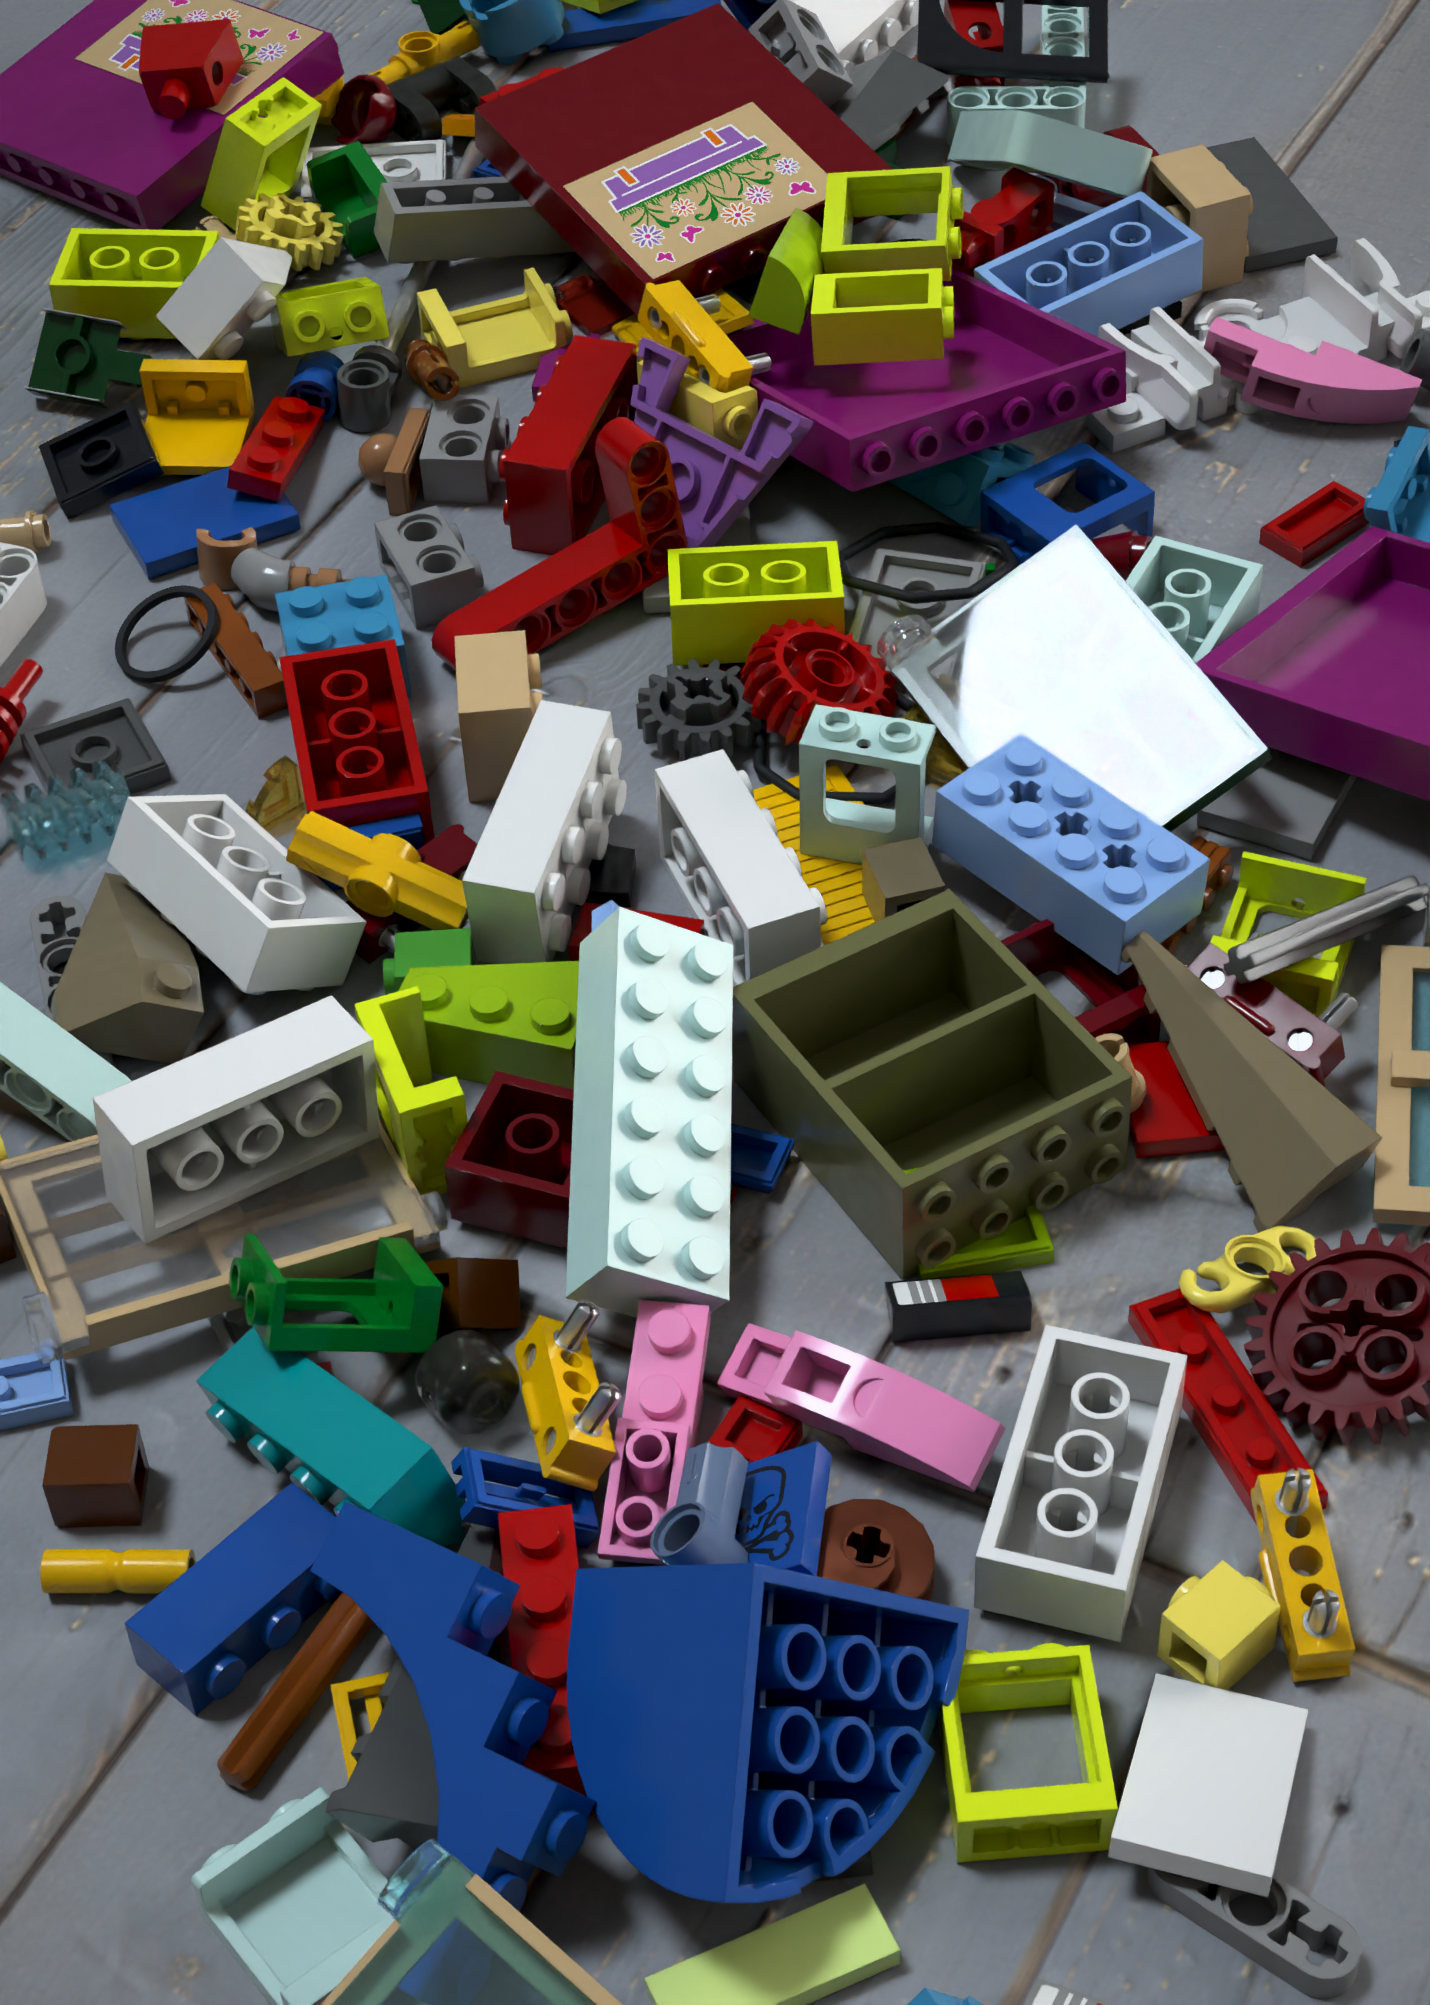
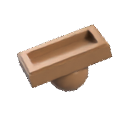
M410 408L398 437L388 433L375 434L366 440L359 449L358 466L362 475L368 481L386 487L389 515L400 516L410 513L421 488L422 477L419 458L430 418L428 409Z

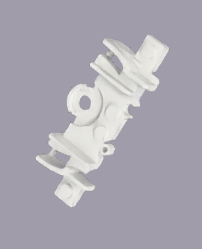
M1361 238L1353 242L1348 283L1315 254L1308 256L1305 261L1301 299L1279 306V315L1268 319L1263 318V310L1259 308V304L1244 299H1224L1208 304L1195 316L1194 330H1199V340L1190 336L1159 306L1150 309L1149 325L1131 330V340L1110 323L1101 325L1098 329V338L1126 350V402L1085 415V426L1114 453L1165 435L1166 420L1174 428L1186 430L1196 426L1197 416L1204 422L1226 414L1228 407L1234 405L1237 411L1244 414L1258 412L1261 407L1240 400L1245 384L1221 375L1220 363L1204 349L1208 331L1215 317L1242 325L1249 330L1285 344L1293 345L1313 355H1316L1323 340L1374 361L1387 358L1388 350L1398 358H1403L1410 341L1417 331L1425 329L1430 332V290L1423 291L1409 298L1401 295L1400 282L1388 261L1365 238Z

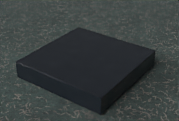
M130 401L39 446L59 505L67 519L164 474L143 418L134 401Z

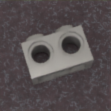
M777 0L748 29L768 51L828 108L854 85L815 13L789 0Z
M456 395L447 401L434 399L419 458L424 502L488 504L493 482H501L498 474L501 450L509 448L510 442L509 419L500 417L498 396Z
M437 505L374 523L380 567L384 574H387L388 581L416 629L440 623L448 615L478 599L477 588L484 585L480 564L474 554L467 556L459 528L455 523L448 525Z

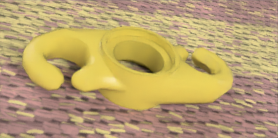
M1283 1225L1275 1226L1254 1235L1234 1237L1226 1244L1221 1257L1215 1261L1203 1262L1197 1269V1273L1201 1278L1216 1282L1221 1287V1291L1210 1292L1201 1289L1196 1285L1197 1275L1191 1269L1182 1271L1179 1279V1288L1183 1297L1190 1304L1203 1311L1223 1314L1249 1303H1255L1253 1299L1255 1293H1276L1268 1276L1271 1270L1289 1276L1295 1271L1290 1256L1282 1250V1247L1293 1246L1302 1249L1306 1253V1259L1309 1261L1316 1257L1314 1240L1316 1238L1300 1228ZM1248 1262L1265 1269L1268 1274L1260 1276L1247 1273L1239 1269L1236 1263Z

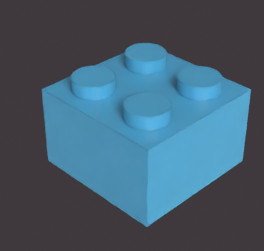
M387 574L374 577H358L350 581L316 587L304 586L292 591L275 593L286 656L395 639L407 697L412 698L405 644Z

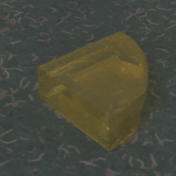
M286 755L266 770L263 776L268 780L258 793L255 802L249 800L246 807V813L266 831L273 829L305 810L298 765Z

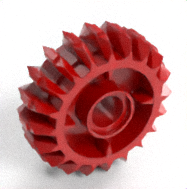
M810 618L803 625L793 619H788L783 626L772 624L768 632L761 634L758 642H754L747 655V661L742 669L743 676L740 681L745 688L742 699L753 705L751 716L756 719L766 720V732H778L784 736L785 746L792 742L800 743L816 704L891 717L896 709V701L899 694L893 689L896 678L892 674L885 672L887 661L871 655L872 645H860L853 640V632L848 635L839 633L835 630L832 623L826 628L819 627Z

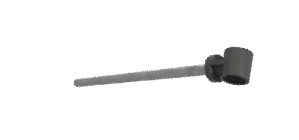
M475 137L470 140L453 179L474 178L473 170L481 164L484 157L475 147ZM437 260L414 262L387 320L390 338L380 339L376 345L360 348L355 353L352 361L343 364L338 369L339 417L342 425L349 430L356 432L378 431L386 427L391 421V399L402 376V365L395 352L418 304L417 293L424 290Z

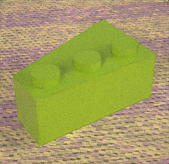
M579 961L416 967L409 969L398 991L418 986L421 994L432 1073L449 1077L456 1076L459 1079L489 1084L495 1071L574 1090Z

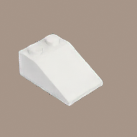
M220 237L158 312L156 317L197 360H227L242 347L244 343L242 336L251 325L264 319L274 309L277 303L275 297L286 284L292 257L285 250Z

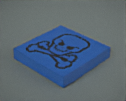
M818 1441L748 1463L735 1538L748 1552V1563H758L817 1576L832 1454Z

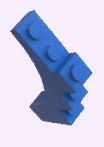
M345 1501L310 1571L351 1597L386 1634L414 1683L431 1735L439 1793L437 1854L431 1885L451 1864L454 1858L472 1875L477 1874L515 1909L520 1911L526 1898L527 1882L534 1867L561 1877L568 1860L578 1852L584 1842L588 1826L587 1820L596 1803L595 1800L523 1765L531 1746L539 1740L547 1726L549 1708L557 1691L487 1657L496 1636L504 1630L509 1621L512 1602L521 1585L480 1563ZM456 1920L399 1986V1990L428 2005H470L472 1999L481 1992L488 1980L494 1952Z

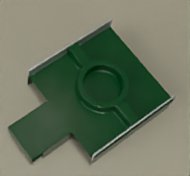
M42 308L46 315L28 387L23 386L26 390L36 396L109 409L103 404L109 380L117 385L134 388L142 387L139 370L143 359H152L150 355L116 349L121 329H127L119 321Z

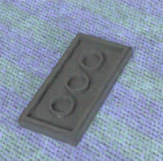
M1255 137L1206 147L1249 190L1252 196L1253 212L1249 216L1247 231L1249 255L1245 257L1244 273L1306 260V257L1314 254L1320 257L1336 253L1338 237Z

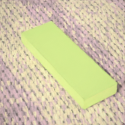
M864 1883L645 1977V1989L652 2005H807L899 1965L901 1950Z

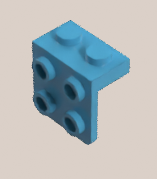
M1408 426L1398 447H1392L1389 451L1385 463V472L1377 487H1372L1365 499L1364 518L1369 521L1370 527H1377L1430 543L1429 429Z
M1005 443L1004 446L997 444L888 481L961 525L977 527L981 517V491L995 485L998 477L1009 478L1036 465L1032 462L1035 455L1015 444Z

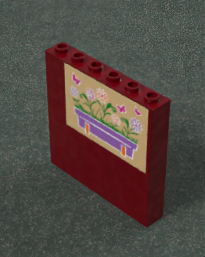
M719 3L475 107V147L637 316L647 283L658 285L680 280L694 298H699L712 294L734 281L760 271L765 267L771 250L795 208L810 215L823 230L827 173L892 170L874 150ZM876 216L854 217L853 226Z

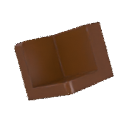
M456 1257L425 1262L443 1285L437 1333L466 1329L509 1330L520 1327L518 1260Z
M138 1424L57 1426L52 1429L42 1486L55 1526L72 1528L142 1525L149 1463Z

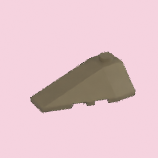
M105 872L52 997L53 1020L93 1051L173 1064L182 1060L204 1013L198 965L186 936L175 925L164 920L161 912L140 892L132 889L124 876Z

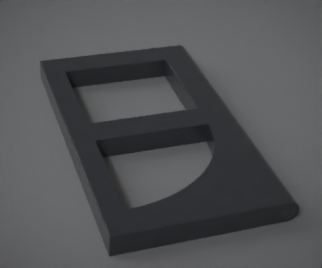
M918 0L917 61L946 75L1106 84L1110 77L1108 72V0H960L1003 3L1002 52L983 49L961 37L946 20L939 0ZM1023 4L1088 7L1087 57L1022 54Z

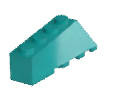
M252 1327L196 1380L212 1404L205 1412L206 1416L226 1438L234 1443L241 1436L249 1441L247 1446L268 1470L277 1475L283 1468L287 1469L292 1473L290 1475L291 1481L321 1506L327 1500L336 1506L334 1512L337 1516L346 1501L441 1546L463 1543L466 1533L460 1526L462 1523L460 1508L466 1500L457 1497L456 1484L433 1447L299 1351H268L255 1328Z

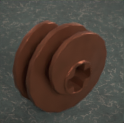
M851 1499L832 1505L825 1510L817 1577L930 1601L935 1585L934 1545L921 1522L904 1508L880 1499Z

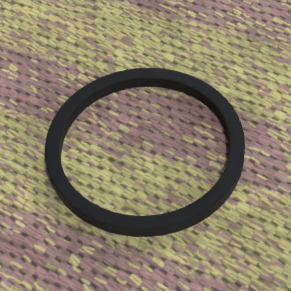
M188 585L173 586L152 594L131 611L120 627L115 642V656L119 666L129 677L144 683L162 682L184 673L204 656L214 641L219 625V614L215 603L203 590ZM178 597L196 598L205 604L208 614L206 629L196 647L186 657L170 667L157 671H141L129 665L126 655L129 636L138 621L148 611L162 602Z

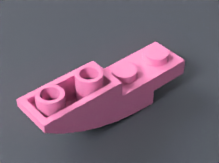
M1215 317L1204 344V349L1220 363L1221 375L1245 384L1240 400L1268 410L1300 418L1347 424H1382L1406 421L1422 382V379L1404 373L1399 369L1381 364L1323 340L1316 355H1313L1293 345L1277 341L1219 317Z
M639 1300L622 1418H617L614 1438L617 1453L611 1460L597 1552L599 1559L665 1565L650 1548V1537L661 1517L672 1507L676 1506L687 1450L697 1446L704 1399L702 1381L711 1322L709 1305Z
M748 1323L717 1381V1385L728 1396L738 1399L742 1395L798 1419L805 1424L842 1436L855 1450L971 1492H975L1005 1431L1004 1426L995 1419L919 1380L863 1355L795 1330L792 1337Z

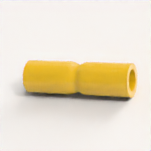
M45 1549L40 1569L41 1587L43 1593L107 1594L120 1590L128 1594H160L196 1563L193 1549H128L120 1553L111 1549Z

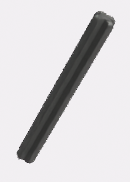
M1414 875L1406 876L1238 944L1228 950L1229 962L1223 965L1224 971L1227 976L1234 974L1240 984H1248L1425 909V896H1428L1429 886L1427 883L1420 885Z

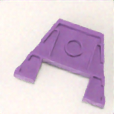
M642 336L637 356L643 359L640 385H633L630 405L636 408L634 423L666 445L669 451L687 538V548L714 547L809 432L814 421L776 402L764 399L744 446L740 451L668 412L690 362V358Z

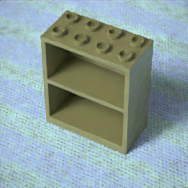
M950 889L733 987L732 1056L734 1081L781 1136L795 1139L794 1152L903 1280L918 1273L919 1263H922L927 1268H934V1266L948 1260L954 1252L982 1238L988 1240L999 1236L1010 1224L1026 1217V1207L1032 1204L1039 1211H1049L1058 1206L1064 1199L1094 1184L1105 1183L1115 1177L1120 1171L1126 1169L1132 1076ZM913 1168H919L909 1174H906L903 1171Z

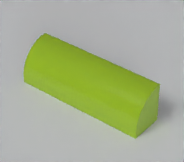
M795 208L768 256L749 317L799 335L811 311L815 274H825L821 256L823 230L810 215L798 208Z

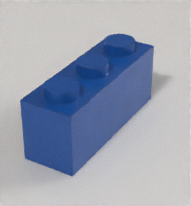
M293 1482L290 1483L124 1623L137 1666L195 1716L215 1699H220L230 1694L239 1685L244 1674L271 1650L285 1646L295 1636L300 1625L326 1602L335 1601L342 1593V1591L310 1571L337 1517Z

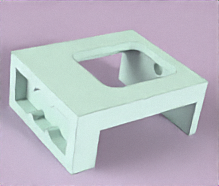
M816 704L799 743L800 853L862 865V849L922 837L928 849L933 836V817L924 816L926 756L936 733V725ZM830 759L885 768L891 771L896 779L895 810L826 798V761Z

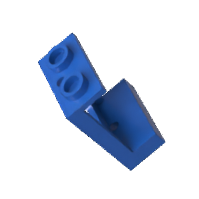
M1081 442L982 490L981 533L1007 540L1019 565L1075 524L1079 526L1089 539L1122 523L1133 531L1137 530L1140 536L1152 537L1155 491L1086 443ZM1076 469L1075 489L1093 501L1094 505L1080 512H1067L1036 490L1037 487ZM1068 575L1063 577L1050 588L1068 580Z

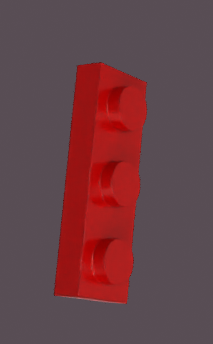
M275 396L231 465L227 488L279 502L323 428L325 409L309 405L300 398Z

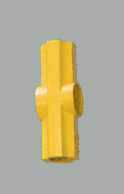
M313 811L305 814L297 826L287 850L286 861L343 887L349 901L360 910L378 917H386L396 912L433 930L465 928L469 916L462 881L422 863L419 853L409 842L387 833L377 834L371 839Z

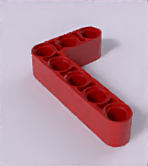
M618 417L605 424L598 433L595 442V454L611 522L448 615L434 630L431 640L432 649L435 654L456 671L454 636L525 630L527 654H535L669 575L668 549L687 548V538L670 455L666 445L629 418Z

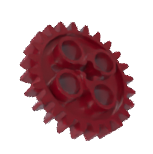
M1372 1228L1365 1244L1356 1245L1349 1230H1343L1340 1238V1248L1333 1250L1321 1238L1315 1239L1316 1257L1309 1261L1293 1251L1289 1256L1295 1271L1289 1276L1271 1270L1268 1276L1276 1293H1255L1253 1299L1261 1315L1249 1317L1245 1320V1325L1252 1338L1251 1341L1244 1344V1350L1253 1366L1250 1372L1260 1390H1264L1263 1394L1273 1410L1283 1409L1289 1426L1293 1429H1296L1308 1420V1425L1314 1438L1319 1441L1328 1434L1333 1426H1336L1345 1446H1350L1357 1429L1366 1428L1375 1445L1381 1442L1383 1425L1392 1423L1397 1431L1405 1437L1410 1435L1407 1416L1416 1412L1422 1418L1430 1421V1243L1426 1242L1413 1252L1407 1234L1400 1232L1391 1244L1386 1246L1379 1229ZM1342 1298L1338 1303L1332 1306L1322 1307L1326 1302L1332 1299ZM1412 1302L1410 1306L1402 1310H1391L1400 1303ZM1331 1359L1326 1366L1320 1369H1310L1313 1364L1321 1360ZM1391 1364H1403L1399 1369L1391 1373H1379L1383 1368Z

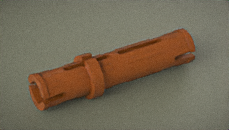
M415 339L408 343L404 349V354L407 355L404 361L411 378L418 384L423 385L429 395L435 400L447 401L456 396L460 386L455 381H459V377L450 368L447 356L442 349L425 339Z

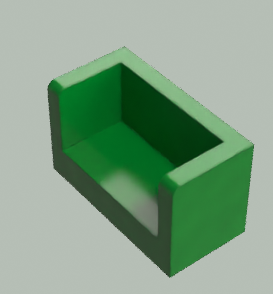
M356 141L309 160L306 165L312 198L316 203L321 204L320 210L322 213L333 212L336 215L334 222L343 224L342 234L344 236L342 243L353 259L379 249L380 245L374 234V225L380 185L387 181L361 143Z

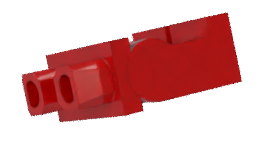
M1015 167L1001 177V191L992 198L976 203L971 208V214L964 211L963 219L954 220V227H960L962 250L961 259H952V267L974 278L975 268L1052 233L1053 228L1050 225L1053 223L1054 184ZM1039 203V210L1034 209V207Z

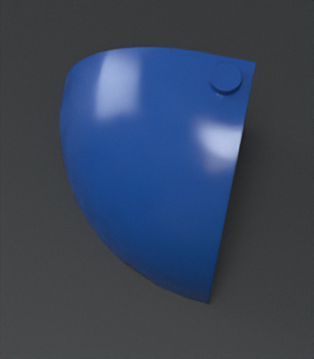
M758 1563L576 1569L567 1665L568 1717L577 1767L587 1797L596 1801L593 1809L599 1822L614 1845L647 1878L667 1890L688 1898L722 1903H761L801 1893L802 1887L822 1876L835 1877L867 1853L888 1831L915 1794L928 1770L936 1751L927 1743L934 1729L939 1709H942V1704L949 1706L952 1700L954 1702L966 1647L970 1610Z

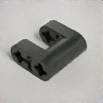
M459 56L387 84L394 96L397 108L396 125L393 131L406 141L439 140L442 137V124L437 110L450 105L461 114L475 115V107L481 105L480 97L497 91V88L485 74Z

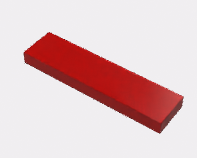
M1180 1288L1130 1305L1128 1322L1143 1346L1188 1355L1182 1408L1256 1523L1251 1501V1488L1255 1487L1257 1476L1288 1472L1292 1468L1294 1471H1297L1298 1467L1309 1470L1312 1469L1209 1311H1203L1190 1304L1183 1297ZM1314 1472L1323 1510L1326 1509L1328 1492Z

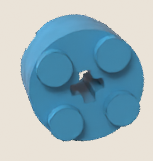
M459 0L470 24L481 40L483 50L487 54L496 57L497 61L503 65L517 61L523 53L541 44L549 45L555 43L564 33L561 24L564 20L565 10L561 0Z

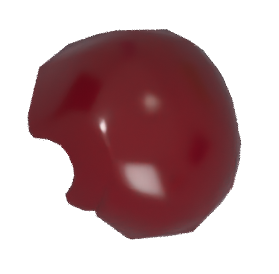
M357 75L346 82L339 95L336 115L331 119V123L342 135L338 136L336 141L345 145L359 141L361 144H374L384 141L396 125L397 108L394 96L388 85L381 78L374 75Z

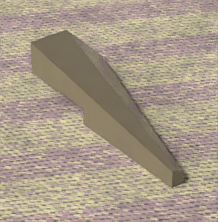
M1145 930L1140 932L1125 946L1121 953L1124 962H1133L1146 988L1143 1000L1150 1014L1158 1013L1170 1037L1167 1049L1207 1130H1216L1231 1160L1228 1172L1235 1186L1243 1184L1256 1211L1253 1223L1258 1232L1278 1225L1284 1226L1306 1212L1319 1194L1364 1166L1382 1140V1137Z

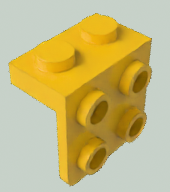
M143 359L139 373L148 414L145 426L164 471V474L160 476L204 475L230 467L248 440L255 416L247 360Z

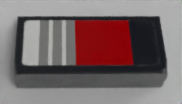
M1021 1271L885 1282L884 1289L892 1343L1031 1331L1032 1301L1030 1291Z

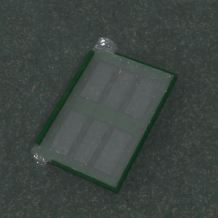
M1077 524L934 628L930 626L923 616L916 614L908 615L892 623L883 632L877 643L878 655L932 725H936V731L966 769L981 761L1018 734L1023 733L1169 832H1172L1272 759L1269 749Z

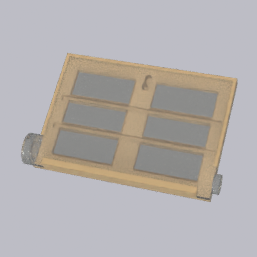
M380 1121L378 1138L146 1244L106 1197L98 1134L0 1161V1203L37 1292L22 1297V1305L30 1338L41 1364L62 1358L64 1360L241 1308L238 1301L233 1300L231 1297L229 1276L232 1260L235 1257L242 1258L244 1234L256 1235L283 1277L342 1278L375 1268L379 1237L406 1238L419 1255L439 1249L440 1232L448 1228L447 1215L440 1195L437 1191H433L420 1196L412 1179H409L404 1165Z

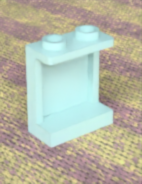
M323 1787L316 1789L303 1799H294L281 1806L266 1825L237 1845L231 1844L217 1850L207 1859L202 1869L191 1878L203 1919L270 2005H321L393 1921H401L419 1900L414 1894L405 1901L342 1826L340 1821L326 1813L330 1795Z

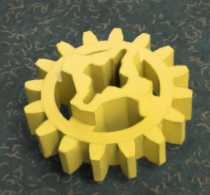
M262 193L259 194L258 201L250 198L245 199L244 206H239L235 225L236 239L251 244L285 250L292 257L290 266L296 271H301L302 268L307 266L314 270H320L321 262L332 265L334 258L340 255L344 234H342L343 224L334 222L336 215L333 212L322 213L320 210L321 204L313 202L303 203L304 200L301 196H297L292 200L283 193H277V195L271 197Z

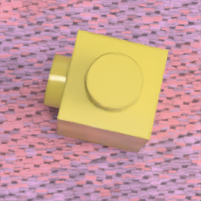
M1222 1560L1203 1578L1200 1579L1197 1576H1192L1177 1589L1168 1608L1161 1615L1157 1656L1187 1681L1229 1690L1274 1649L1281 1605L1274 1601L1271 1593L1261 1582L1252 1577H1244Z

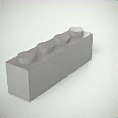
M504 176L386 182L380 185L374 234L387 263L409 264L419 261H457L468 258H505L517 255H552L554 253L576 252Z

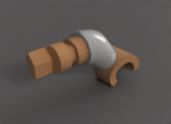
M252 527L241 530L242 539L233 541L216 540L212 538L210 530L196 529L199 576L201 581L205 585L216 583L221 590L240 588L257 607L278 611L275 593L292 591L304 586L316 587L352 580L342 579L340 569L319 568L318 574H311L310 567H296L293 560H282L257 549L256 531Z

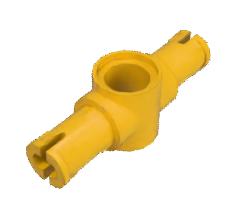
M466 21L459 23L442 35L428 31L410 32L399 39V53L390 57L386 66L368 75L377 76L386 84H390L454 57H460L467 52L469 53L479 48L481 40L472 25H468Z

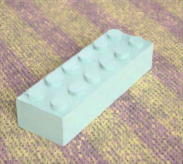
M618 907L580 942L565 1298L578 1302L580 1300L591 1301L597 1307L636 1318L639 1300L709 1305L711 1314L729 1301L733 945L622 907Z

